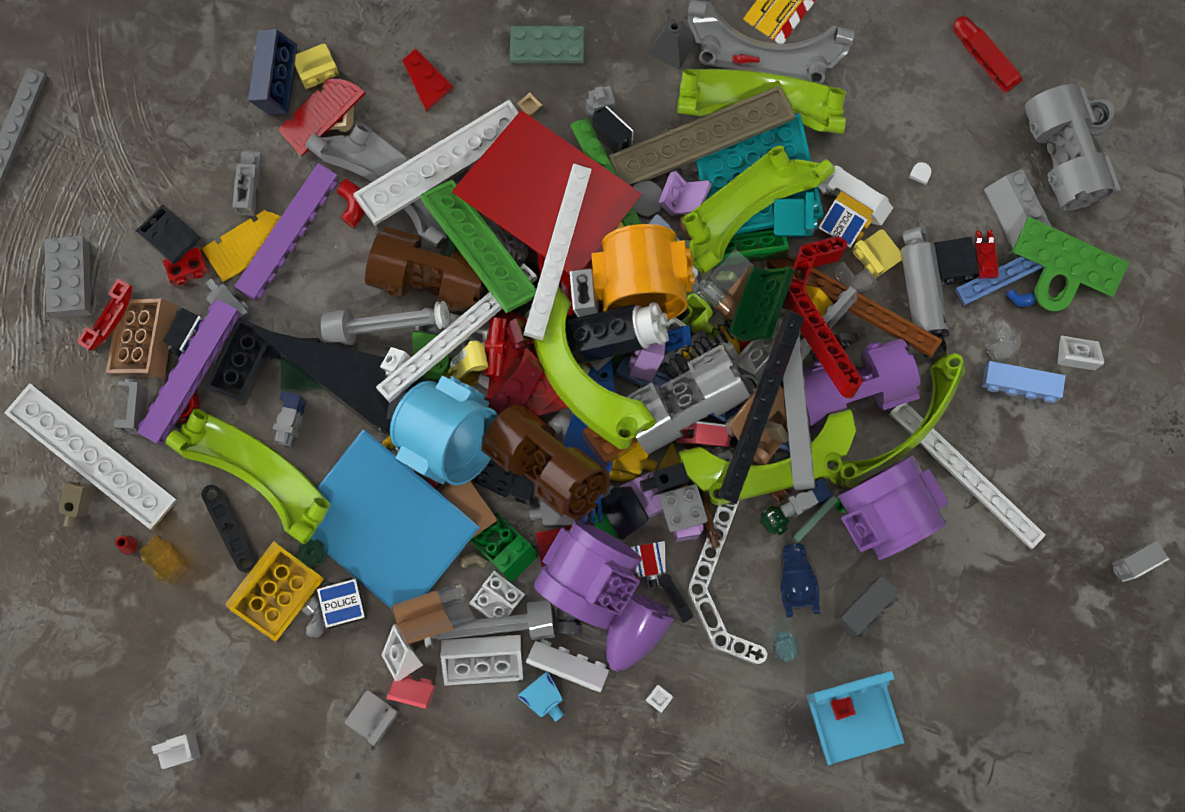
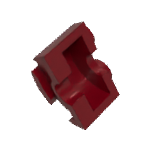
M518 318L510 321V326L506 325L505 328L512 348L514 350L521 349L522 352L526 348L532 350L534 345L533 338L523 335L527 321L522 322Z

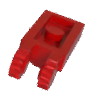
M988 230L987 232L988 243H981V231H976L975 251L979 268L978 278H998L999 273L995 242H993V231Z

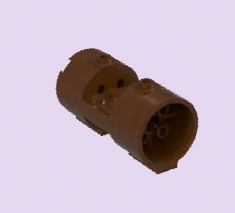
M384 226L383 230L379 231L372 244L365 271V284L368 286L382 289L391 296L398 295L401 297L407 293L410 286L418 291H429L433 295L439 296L438 302L440 304L442 301L446 302L449 312L459 311L462 313L469 310L487 294V287L457 248L450 257L420 249L421 236Z
M516 404L502 411L492 422L487 433L482 436L481 451L505 471L511 470L516 475H525L535 483L534 494L561 517L565 515L576 520L590 513L597 506L595 502L601 493L605 495L610 482L609 472L579 448H566L563 443L555 439L556 431L524 405Z

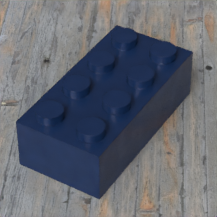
M277 29L258 31L250 90L248 92V101L269 115L288 114L297 44Z

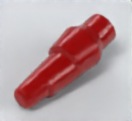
M739 54L732 56V63L760 62V58L750 55Z

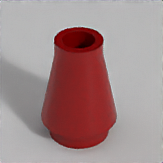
M131 535L121 536L116 539L115 544L123 554H132L137 548V540Z

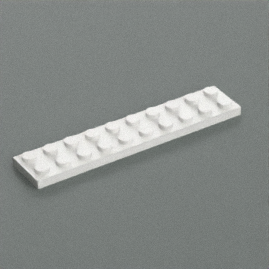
M510 100L504 102L353 194L354 198L374 225L379 224L418 200L422 193L446 183L475 165L519 112Z
M29 383L4 412L150 530L157 526L176 503V498L32 384Z

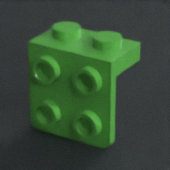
M414 331L412 333L413 356L439 334ZM450 353L421 377L440 380L442 375L445 376L450 369Z

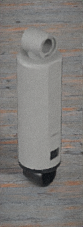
M919 226L903 232L906 246L901 249V257L912 323L942 339V343L933 355L937 356L947 352L944 338L949 336L950 332L935 245L932 242H928V234L925 227Z

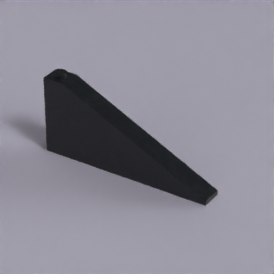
M259 328L254 329V336L368 425L376 428L377 432L388 434V431L390 432L392 420L386 419L389 402L376 388L387 378L386 372L380 367L385 357Z

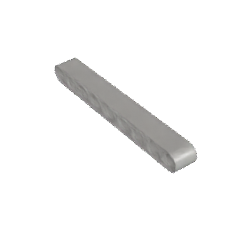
M783 318L777 320L778 331L781 326ZM799 333L783 376L794 490L815 488Z

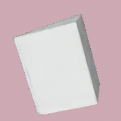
M1067 336L1060 337L1057 365L1096 370L1104 364V358L1098 341Z
M393 624L382 652V657L395 681H400L423 665L411 643L406 644L398 625Z

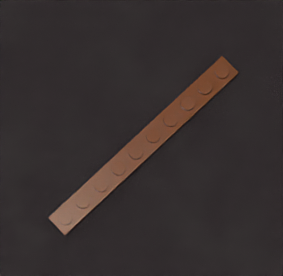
M788 254V257L770 259L767 261V266L773 269L792 268L795 257ZM811 268L806 285L820 288L833 303L838 301V297L843 291L849 289V287L815 268ZM795 270L794 277L801 281L804 274L799 270ZM858 292L857 300L847 310L893 337L903 339L909 346L931 358L942 343V339Z

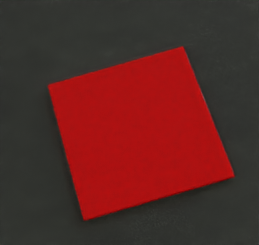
M520 110L452 190L453 194L546 258L572 166L577 164L590 168L591 173L563 267V271L569 275L571 271H579L585 268L592 259V253H596L602 246L603 238L615 230L642 195L639 191L522 110Z

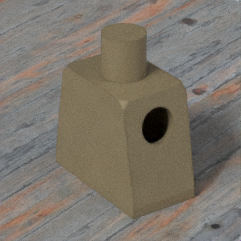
M64 482L58 510L59 513L66 515L64 526L75 528L77 519L79 517H86L94 495L95 486L80 482Z

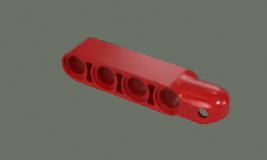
M960 16L955 20L953 24L954 34L1003 92H1009L1022 82L1021 74L981 28L977 27L967 16Z

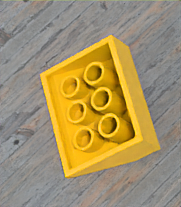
M273 541L225 605L229 610L276 642L324 578Z

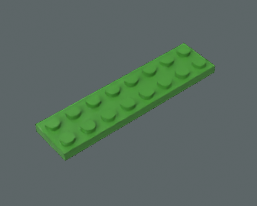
M453 179L420 195L421 201L505 313L534 299L537 289L476 209L452 193V190L457 186Z

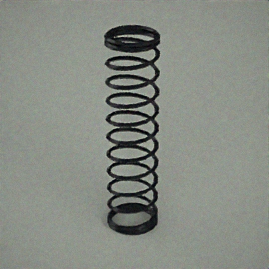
M726 319L724 325L719 324L718 329L713 328L712 333L707 332L706 338L700 337V342L694 341V346L690 345L687 350L683 349L681 355L676 354L675 359H669V363H662L667 376L671 380L679 376L672 367L670 360H674L680 370L685 373L684 368L677 360V355L683 358L686 366L689 368L688 361L683 356V351H685L692 360L695 359L690 353L689 347L695 349L698 357L702 355L696 349V342L701 345L705 353L708 352L707 348L702 344V338L707 340L711 349L715 348L708 340V334L713 336L718 346L721 345L719 339L714 335V330H717L724 342L728 344V339L720 331V326L725 327L728 335L735 339L729 333L732 320Z

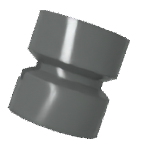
M557 607V618L560 621L557 622L556 634L581 635L582 623L579 622L580 619Z

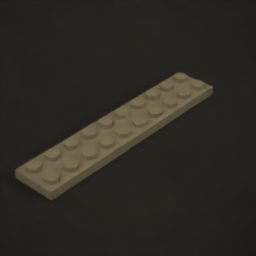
M779 85L609 155V160L618 178L633 187L638 182L650 180L795 120V115Z

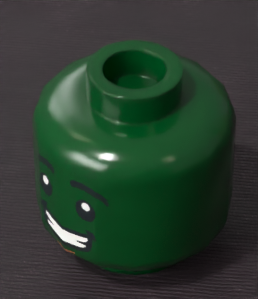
M770 506L761 513L760 522L770 535H782L787 531L789 518H785L780 507Z

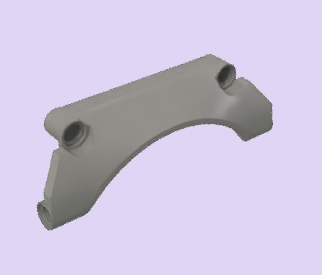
M690 0L688 9L689 26L696 43L702 44L699 60L702 64L731 70L778 74L820 84L825 80L826 68H833L849 52L855 29L832 26L825 32L805 41L788 44L766 43L750 38L731 27L721 17L711 2ZM705 52H710L712 55H706ZM739 54L750 55L760 58V62L732 63V56ZM813 73H820L821 75L815 76Z
M361 122L356 123L351 135L347 137L340 135L321 138L319 135L313 134L306 142V147L323 161L350 170L371 182L410 160L374 132L368 125ZM420 198L404 208L414 222L418 235L436 249L446 242L448 235Z

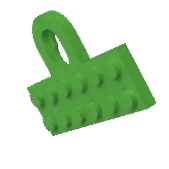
M1027 217L1012 249V253L1044 267L1035 287V298L1042 308L1049 311L1065 309L1071 303L1080 283L1107 296L1114 297L1129 265V262L1031 217ZM1061 274L1066 279V286L1056 297L1052 298L1048 293L1050 289L1049 284L1054 276Z

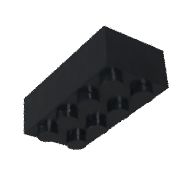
M238 318L205 387L215 394L245 406L272 349L254 336L255 328L267 329Z

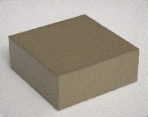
M767 420L764 429L770 438L786 443L789 435L783 426Z

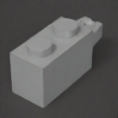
M610 86L597 87L595 90L588 92V99H586L588 117H593L598 110L601 111L606 106L615 113V100Z
M212 279L206 282L207 286L212 290L209 296L206 297L210 304L215 303L219 299L237 309L241 313V319L246 321L251 317L247 312L250 308L243 300L239 303L235 298L238 294L232 287L227 288L222 283L217 286Z

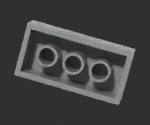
M83 236L44 239L46 312L53 318L92 315L89 242Z

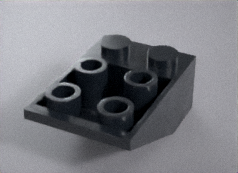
M163 204L136 230L148 245L174 265L191 248L196 246L197 242L201 239L196 232Z

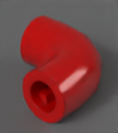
M346 178L337 188V194L343 197L348 204L340 219L355 229L361 222L365 212L353 195L360 188Z

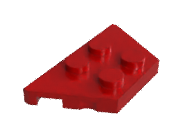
M526 348L519 367L531 357L542 368L539 359L529 348ZM543 372L526 404L537 416L568 408L555 392Z

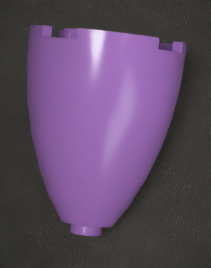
M632 594L621 615L615 614L608 626L606 655L607 662L610 664L609 667L619 672L620 670L628 669L643 659L665 635L675 615L667 614L668 609L645 595Z

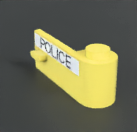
M480 341L469 342L450 361L448 373L461 381L469 372L487 369L488 363L484 344L480 343Z

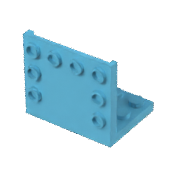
M892 671L806 695L827 765L904 743L887 689V685H890L889 681L894 679ZM850 696L856 714L836 721L830 702L834 699L837 700Z

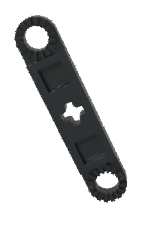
M207 485L202 490V499L236 567L244 573H249L257 563L256 558L221 489L215 485ZM214 489L217 492V496L209 500L207 493L209 490ZM226 524H229L230 526H232V525L234 526V527L231 529V531H232L231 533H229V532H227V531L224 532V530L226 529ZM245 557H249L251 560V564L247 568L241 566V561Z

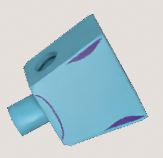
M545 672L517 695L541 718L548 713L556 722L564 715L557 706L563 699L548 672Z

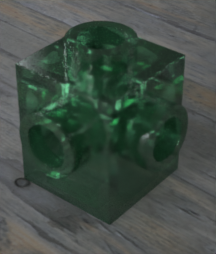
M310 538L306 544L303 545L301 543L299 545V551L294 557L308 568L314 570L317 565H321L325 561L328 551L324 549L325 544L318 538L315 540Z

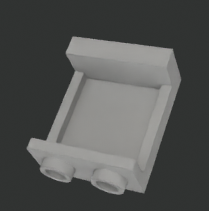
M125 379V382H118V386L129 393L126 420H114V428L124 434L141 435L137 431L140 421L146 417L148 390L135 379Z

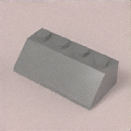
M1023 169L1004 176L984 189L1012 248L1027 217L1052 227Z

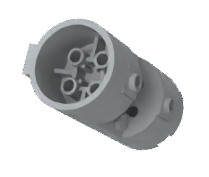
M1077 84L1061 85L1046 90L1026 102L1024 108L1029 119L1030 131L1033 133L1036 142L1047 143V151L1053 160L1054 169L1047 175L1060 210L1073 211L1091 206L1090 204L1098 201L1099 198L1100 201H1103L1121 191L1109 156L1097 153L1088 128L1096 120L1084 88H1080Z
M722 344L688 362L690 370L659 387L652 382L626 396L627 398L643 402L657 420L656 424L648 431L643 432L640 429L636 437L647 454L684 435L682 429L689 427L692 423L707 417L713 412L718 417L750 398L752 394L730 353Z

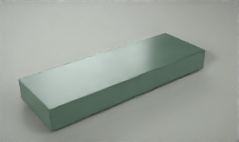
M831 496L792 537V541L794 543L800 542L833 507L838 499Z

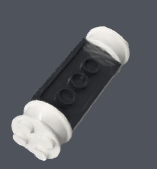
M651 302L649 306L643 308L632 304L565 320V333L572 356L577 364L643 350L649 348L650 344L654 343L665 344L668 341V333L666 331L668 319L666 313H662L656 302Z

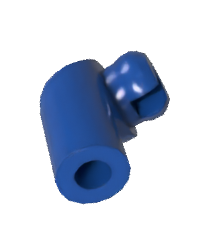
M1013 288L1006 294L1018 307L1031 306L1036 299L1031 293L1019 295Z

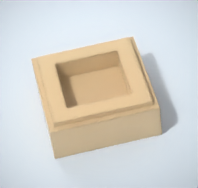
M528 93L516 104L520 110L531 117L543 107L531 93Z

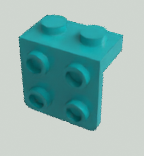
M806 192L805 199H776L774 201V234L776 236H812L813 230L817 229V217H814V211H817V199H814V192Z

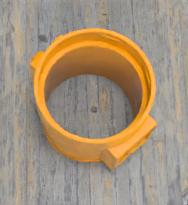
M637 224L622 227L610 232L603 238V252L592 253L594 289L600 303L603 304V311L632 304L643 308L649 306L651 302H656L662 313H666L669 320L686 310L688 306L686 292L693 291L692 284H695V275L692 266H694L690 247H686L685 240L677 241V235L672 229L655 224Z

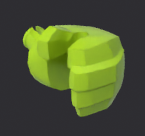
M693 291L686 292L688 303L686 310L688 314L681 322L686 326H690L693 334L699 330H702L705 334L707 332L712 333V329L716 328L709 321L713 315L712 309L703 298ZM717 330L713 331L716 337H718L717 335H720V333ZM708 334L711 340L714 341L713 336Z

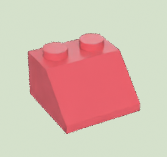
M408 675L400 681L393 680L387 699L430 709L436 687L431 685V680L420 678V682L412 680V675Z

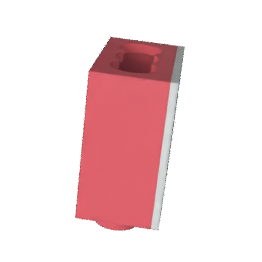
M696 421L689 427L683 428L684 435L676 439L677 444L729 447L731 436L727 434L724 424Z

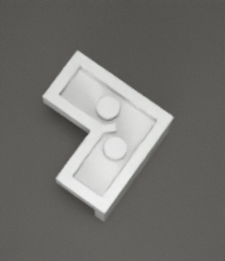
M185 734L152 746L153 754H158L162 769L201 758L195 734Z

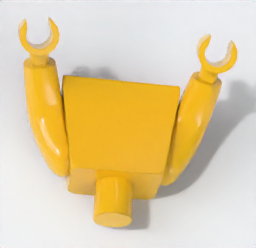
M638 442L634 449L613 462L609 474L610 480L616 482L632 481L641 476L643 469L649 472L655 471L658 462L648 459L649 454L644 451Z

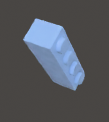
M989 361L984 368L982 387L987 388L991 392H999L1000 390L1005 391L1007 395L1017 396L1021 394L1025 395L1027 399L1042 398L1045 402L1055 403L1063 397L1066 375Z

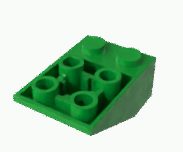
M496 512L494 516L497 518V521L470 541L512 583L540 555Z

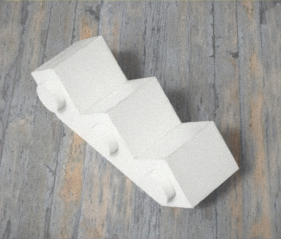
M835 166V173L817 186L823 194L837 197L843 191L872 209L873 213L870 216L873 219L872 224L882 225L893 209L885 195L878 193L863 181L845 172L839 166Z

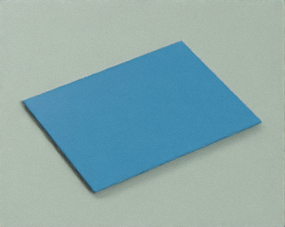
M363 429L317 487L331 504V507L310 540L391 608V605L427 594L479 530L480 526L409 466L396 459V455Z

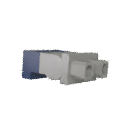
M281 391L280 399L284 403L281 413L277 416V424L274 423L273 429L277 432L275 441L279 442L278 444L291 447L293 437L298 438L299 436L298 430L307 401L300 395Z
M822 478L815 482L813 490L807 493H799L796 497L794 495L786 500V504L781 506L780 509L785 518L793 515L795 519L802 513L827 501L832 494Z

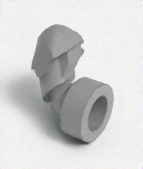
M314 595L306 602L302 611L307 616H314L306 628V634L309 637L318 638L323 634L325 623L320 600Z

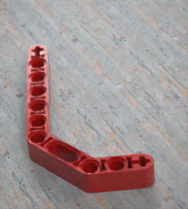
M835 236L801 246L792 268L801 271L804 277L800 281L793 275L783 304L787 310L805 317L800 330L839 393L849 399L855 396L863 380L805 291L811 268L839 261L848 245L847 241L842 237Z

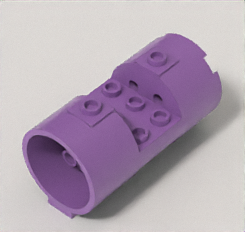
M900 338L884 344L873 342L863 349V368L855 367L863 381L853 398H845L839 393L819 360L813 362V365L808 366L807 369H804L810 434L821 431L824 428L829 414L847 410L846 403L873 395L878 407L883 410L919 399L920 391L917 388L920 385L919 372L913 355H910L905 349L908 348L907 343Z

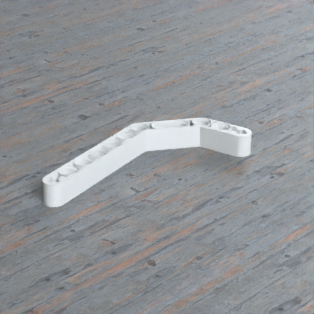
M738 501L737 504L728 503L718 506L713 523L715 530L722 533V538L718 540L720 547L713 549L716 553L714 558H708L705 550L708 548L712 549L710 539L706 537L688 586V595L713 648L747 662L761 664L767 658L766 649L727 633L707 589L737 509ZM719 513H727L729 520L726 522L721 521ZM702 566L709 570V574L705 577L701 576L698 572ZM693 585L701 586L702 593L700 595H695L692 592ZM705 602L710 605L717 620L715 628H710L707 625L700 610L701 603ZM721 635L725 638L724 646H718L715 643L716 636ZM735 643L743 644L744 651L742 653L735 652ZM749 646H751L749 651L757 652L759 650L762 658L755 660V655L748 654V657H746Z

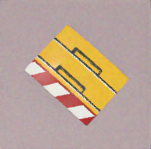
M756 0L743 20L777 43L783 44L816 0Z

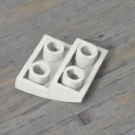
M493 571L469 605L486 618L510 616L525 594L497 572Z

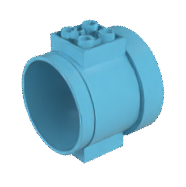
M442 375L438 383L434 381L421 382L404 395L393 414L390 436L394 446L400 449L395 458L441 484H444L445 481L452 485L465 484L474 479L491 459L481 451L482 436L487 433L498 414L488 407L490 402L483 399L484 394L452 376L448 379Z

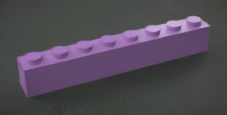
M317 163L234 287L237 291L254 302L258 298L261 299L266 292L264 288L268 282L271 284L277 275L275 274L278 267L282 268L287 261L285 257L289 252L292 253L297 246L296 241L299 236L303 237L308 229L306 226L309 221L313 222L318 215L316 211L319 206L323 207L328 200V193L330 190L334 191L339 183L337 181V174Z
M219 299L210 305L207 317L200 322L198 332L189 340L187 350L180 355L178 365L171 370L168 376L169 380L166 385L160 388L158 398L149 406V413L138 425L137 433L160 446H163L166 438L171 433L234 328L238 318L241 316L237 309Z

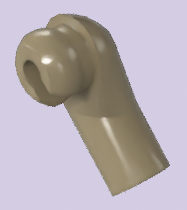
M471 552L460 557L459 566L467 568L470 564L476 563L485 568L489 560L476 552Z

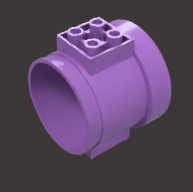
M913 455L838 496L848 513L842 516L841 519L859 551L862 552L872 548L878 560L887 558L919 542L947 524L939 510L948 504L945 494L939 487L930 469L922 472Z
M574 520L570 530L560 529L542 561L547 566H543L533 586L544 598L568 614L593 626L608 628L615 614L621 615L640 582L634 576L638 564L641 563L642 557L632 548L591 524L583 525V521Z

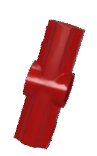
M490 318L488 339L484 343L488 368L484 370L485 377L501 378L503 358L506 357L508 349L506 341L507 331L505 328L508 325V321L506 319Z

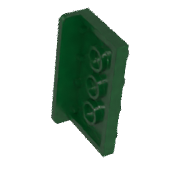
M753 266L730 325L729 333L741 342L771 339L795 270L791 267L762 270L758 266Z

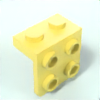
M321 44L296 54L295 66L305 89L323 83L329 78L333 79L340 76L326 44Z
M882 229L865 241L861 239L852 249L855 257L862 262L866 271L874 279L902 261L901 251Z

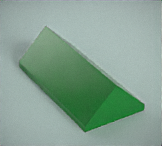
M774 230L734 235L726 247L723 260L715 267L788 257L789 245L786 236H776Z

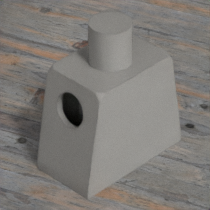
M539 499L540 507L529 509L530 519L542 518L544 527L573 526L574 520L571 517L565 515L561 517L541 499Z

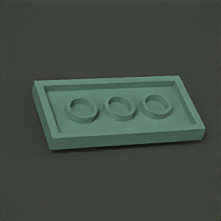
M510 26V63H583L584 26Z

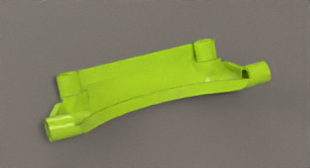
M776 146L696 209L685 215L682 222L689 236L693 238L689 242L694 268L702 274H706L723 260L729 241L746 221L765 207L774 203L776 199H782L789 195L817 187L835 173V168L827 159L820 163L799 159L793 161L789 159L783 146Z
M850 409L829 414L824 428L811 443L815 481L822 478L835 477L841 470L842 461L840 457L847 455L856 433L854 418ZM701 447L678 452L680 463L684 464L688 478L702 491L709 490L710 501L714 505L720 506L732 503L722 498L717 499L713 495L714 492L721 489L730 465L729 461L718 458ZM791 457L774 464L750 466L738 501L794 487ZM834 463L837 469L830 470L827 464Z

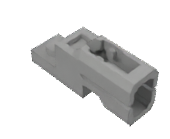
M242 151L241 163L237 164L232 206L237 215H255L256 190L259 188L262 156L260 152Z

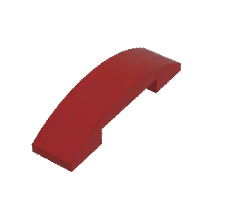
M120 279L116 280L108 292V295L112 297L93 328L86 327L76 343L92 351L108 338L126 311L132 293L131 285Z

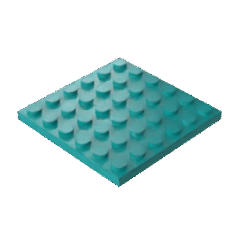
M800 113L794 114L795 120L696 160L700 181H709L711 183L705 201L776 146H783L789 159L793 161L796 159L811 161ZM817 187L782 198L805 199L806 192H814V199H817V211H814V217L820 219L824 216ZM774 203L752 216L735 234L774 227Z

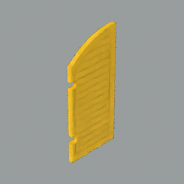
M263 210L256 215L259 220L253 222L250 218L222 235L220 239L223 242L217 244L214 240L202 248L223 283L246 270L281 216Z

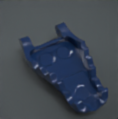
M798 543L788 544L783 548L784 564L780 587L781 601L786 617H793L792 609L812 607L813 615L820 614L819 585L807 561L805 546Z

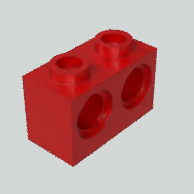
M198 247L189 250L175 265L167 259L162 260L169 281L174 286L184 285L191 279L203 278L205 274L209 273L203 253ZM198 261V267L192 268V264ZM181 268V272L178 275H174V271Z

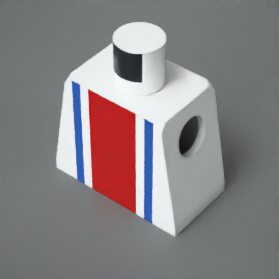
M665 541L630 547L642 557V561L638 564L635 571L637 578H646L648 589L660 587L658 576L665 574Z

